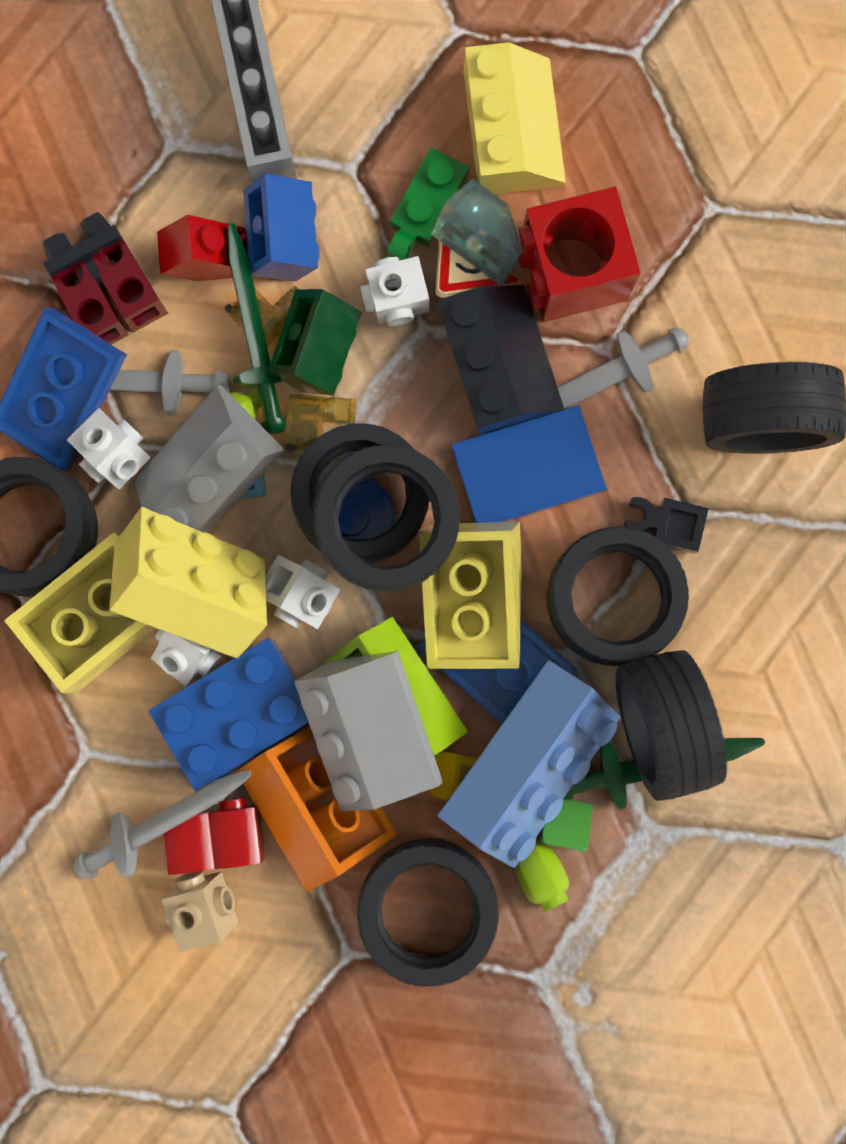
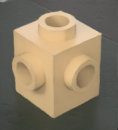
M201 871L182 875L175 880L176 886L161 899L164 906L163 914L165 921L172 929L179 952L221 943L239 923L234 910V896L231 889L226 886L222 872L203 875Z

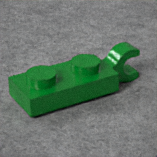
M432 147L430 148L390 220V228L398 232L394 235L387 248V252H389L388 257H397L399 261L408 259L416 242L427 247L430 246L469 175V166Z

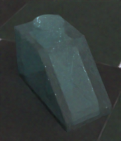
M473 178L445 202L431 232L432 236L500 286L506 283L523 252L508 204Z

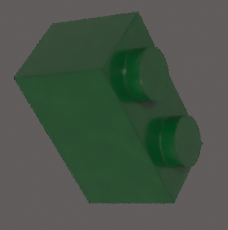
M295 289L267 374L306 394L334 396L337 385L342 379L343 367L351 344L356 337L357 326L362 312L324 289Z

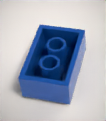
M271 638L265 639L242 653L238 658L232 659L148 711L195 792L226 776L309 725L294 683L298 678L276 641Z

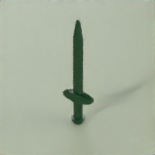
M231 222L228 224L229 263L252 369L234 376L233 379L235 385L258 389L264 422L260 424L270 435L279 434L285 431L287 418H282L275 384L283 381L267 374L271 361L249 259L237 228Z
M725 738L727 762L762 747L765 744V740L763 738ZM609 742L600 746L601 769L587 772L586 776L579 783L573 784L563 800H573L574 794L605 787L616 809H625L627 806L626 785L642 781L634 759L620 762Z

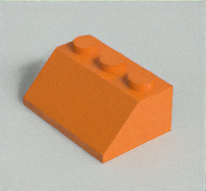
M311 727L264 752L236 771V773L244 770L251 771V776L243 785L306 892L338 877L398 835L382 807L374 810L340 811L321 755L318 752Z

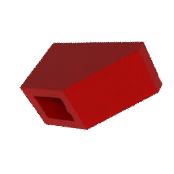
M186 215L157 231L160 275L192 281L233 278L228 254L227 223ZM236 226L248 256L246 228Z

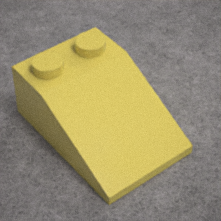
M520 522L459 523L457 539L449 557L431 577L422 582L427 669L519 668L522 583ZM430 524L419 533L420 553L431 538L434 524Z

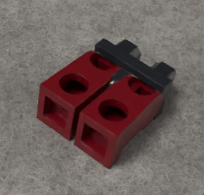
M99 212L88 216L80 223L87 237L81 243L72 247L64 233H57L43 241L48 259L43 264L52 277L71 319L109 344H113L129 334L105 292L108 291L120 314L133 332L168 314L115 224L111 226Z

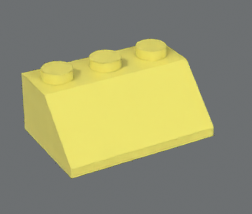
M510 42L465 47L464 80L479 196L564 187L566 182L550 59Z

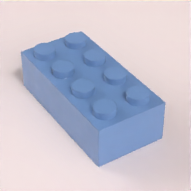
M548 660L443 807L438 817L482 851L515 868L518 862L525 860L531 854L536 845L535 838L544 825L554 820L560 813L563 806V798L573 784L579 783L586 776L590 768V760L599 747L607 744L612 739L617 729V722L621 716L593 688Z

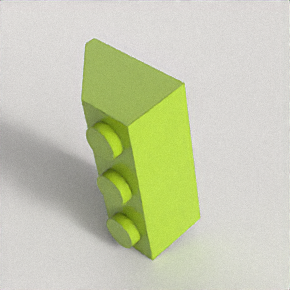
M393 617L360 634L317 667L319 668L332 660L398 651L433 755H437L468 733Z

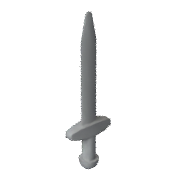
M682 328L669 329L667 336L641 349L625 330L618 332L616 338L620 357L558 387L564 409L629 376L632 377L643 392L651 391L653 385L648 364L674 351L682 353L689 344L686 332Z
M172 350L163 371L119 370L110 391L162 393L164 410L168 415H175L183 392L211 393L217 385H222L229 393L231 380L222 371H216L215 375L184 374L182 356L179 350Z
M244 770L219 778L135 827H132L127 815L120 812L113 815L111 822L110 842L90 854L88 852L79 854L73 863L75 874L82 879H91L97 876L98 869L114 861L120 875L127 878L133 876L137 865V848L225 799L251 776V771Z

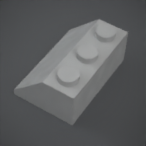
M217 385L134 480L141 507L169 516L173 520L198 531L209 533L285 449L222 385Z
M398 651L332 660L294 681L340 811L374 810L436 788L443 783Z

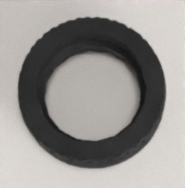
M769 362L733 367L711 374L705 379L703 389V431L706 446L712 450L729 453L770 454L819 449L842 442L846 435V386L843 371L835 366L814 362Z
M347 424L322 434L303 452L292 476L291 504L301 531L319 551L321 549L315 535L313 513L316 500L315 488L320 473L332 459L349 451H358L376 445H398L415 450L401 436L389 429L373 424ZM401 475L405 484V505L400 518L390 530L368 539L355 540L341 535L350 551L366 563L380 562L396 555L411 543L422 527L430 500L423 489L406 476Z
M376 445L360 449L348 455L332 468L323 480L314 504L313 523L316 539L325 559L341 577L367 590L395 592L412 588L424 582L444 564L457 539L460 513L458 500L451 482L432 460L415 450L403 446ZM390 472L408 477L423 489L432 505L434 525L431 538L419 555L404 564L384 567L366 563L350 551L341 536L338 517L342 500L354 484L369 475Z
M27 457L3 458V460H0V499L10 490L18 487L40 485L51 490L58 497L66 514L65 536L56 554L41 567L25 572L11 571L0 565V592L21 597H33L97 546L98 520L88 494L69 474L39 459Z
M607 527L582 536L558 559L549 578L547 608L556 633L577 655L601 665L622 666L631 661H637L638 659L658 654L672 642L686 617L689 588L685 571L681 566L682 564L664 542L650 533L639 529ZM615 552L634 556L647 565L659 584L661 597L657 618L648 630L632 640L619 642L598 638L583 627L574 612L572 589L576 575L586 562L601 554Z
M685 650L669 651L641 658L637 661L634 660L618 667L615 674V685L624 732L640 777L653 799L656 801L676 799L677 797L680 798L722 784L727 777V753L724 736L708 684L694 658Z
M423 838L397 845L376 861L366 876L360 891L357 921L360 936L366 950L383 971L406 984L436 987L461 979L481 963L490 950L496 936L499 907L496 892L487 871L471 853L452 842L434 838ZM432 864L451 870L464 881L472 895L474 917L469 933L458 947L444 955L421 957L407 953L392 941L383 923L382 903L387 888L399 874L413 866Z

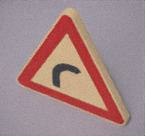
M444 224L441 226L435 286L437 296L446 298L479 286L518 285L520 283L518 276L450 225Z

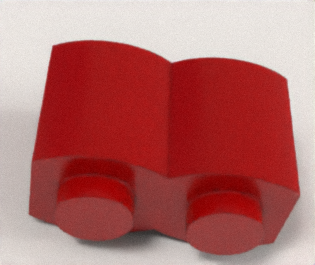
M246 797L224 799L219 802L220 809L204 810L165 832L163 835L168 875L243 867L262 863L265 860L260 812L256 805H247Z

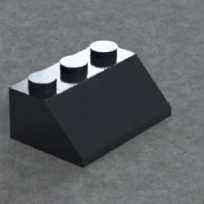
M524 285L479 286L437 300L479 436L565 410Z

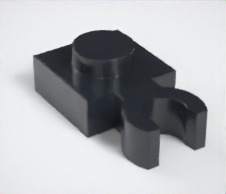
M633 497L629 500L628 506L639 508L643 512L644 518L640 523L626 520L623 527L642 531L646 529L653 530V536L664 542L669 548L693 554L699 552L709 508L663 498L660 509H655L651 502L645 498Z

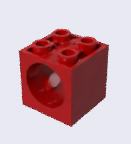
M616 186L526 209L524 224L518 228L520 242L515 244L516 253L521 269L528 267L531 277V283L527 284L528 298L532 310H540L543 322L628 301L641 272ZM566 239L578 240L594 249L601 260V264L596 273L582 277L570 276L556 269L547 258L545 251L547 252L552 244L557 241Z

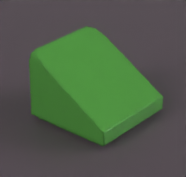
M563 800L560 813L554 820L546 823L540 831L539 841L548 845L587 852L593 804L576 800Z

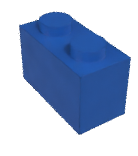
M264 173L243 189L247 249L252 276L297 281L318 268L320 256L319 245L316 242V203L313 200L312 182Z

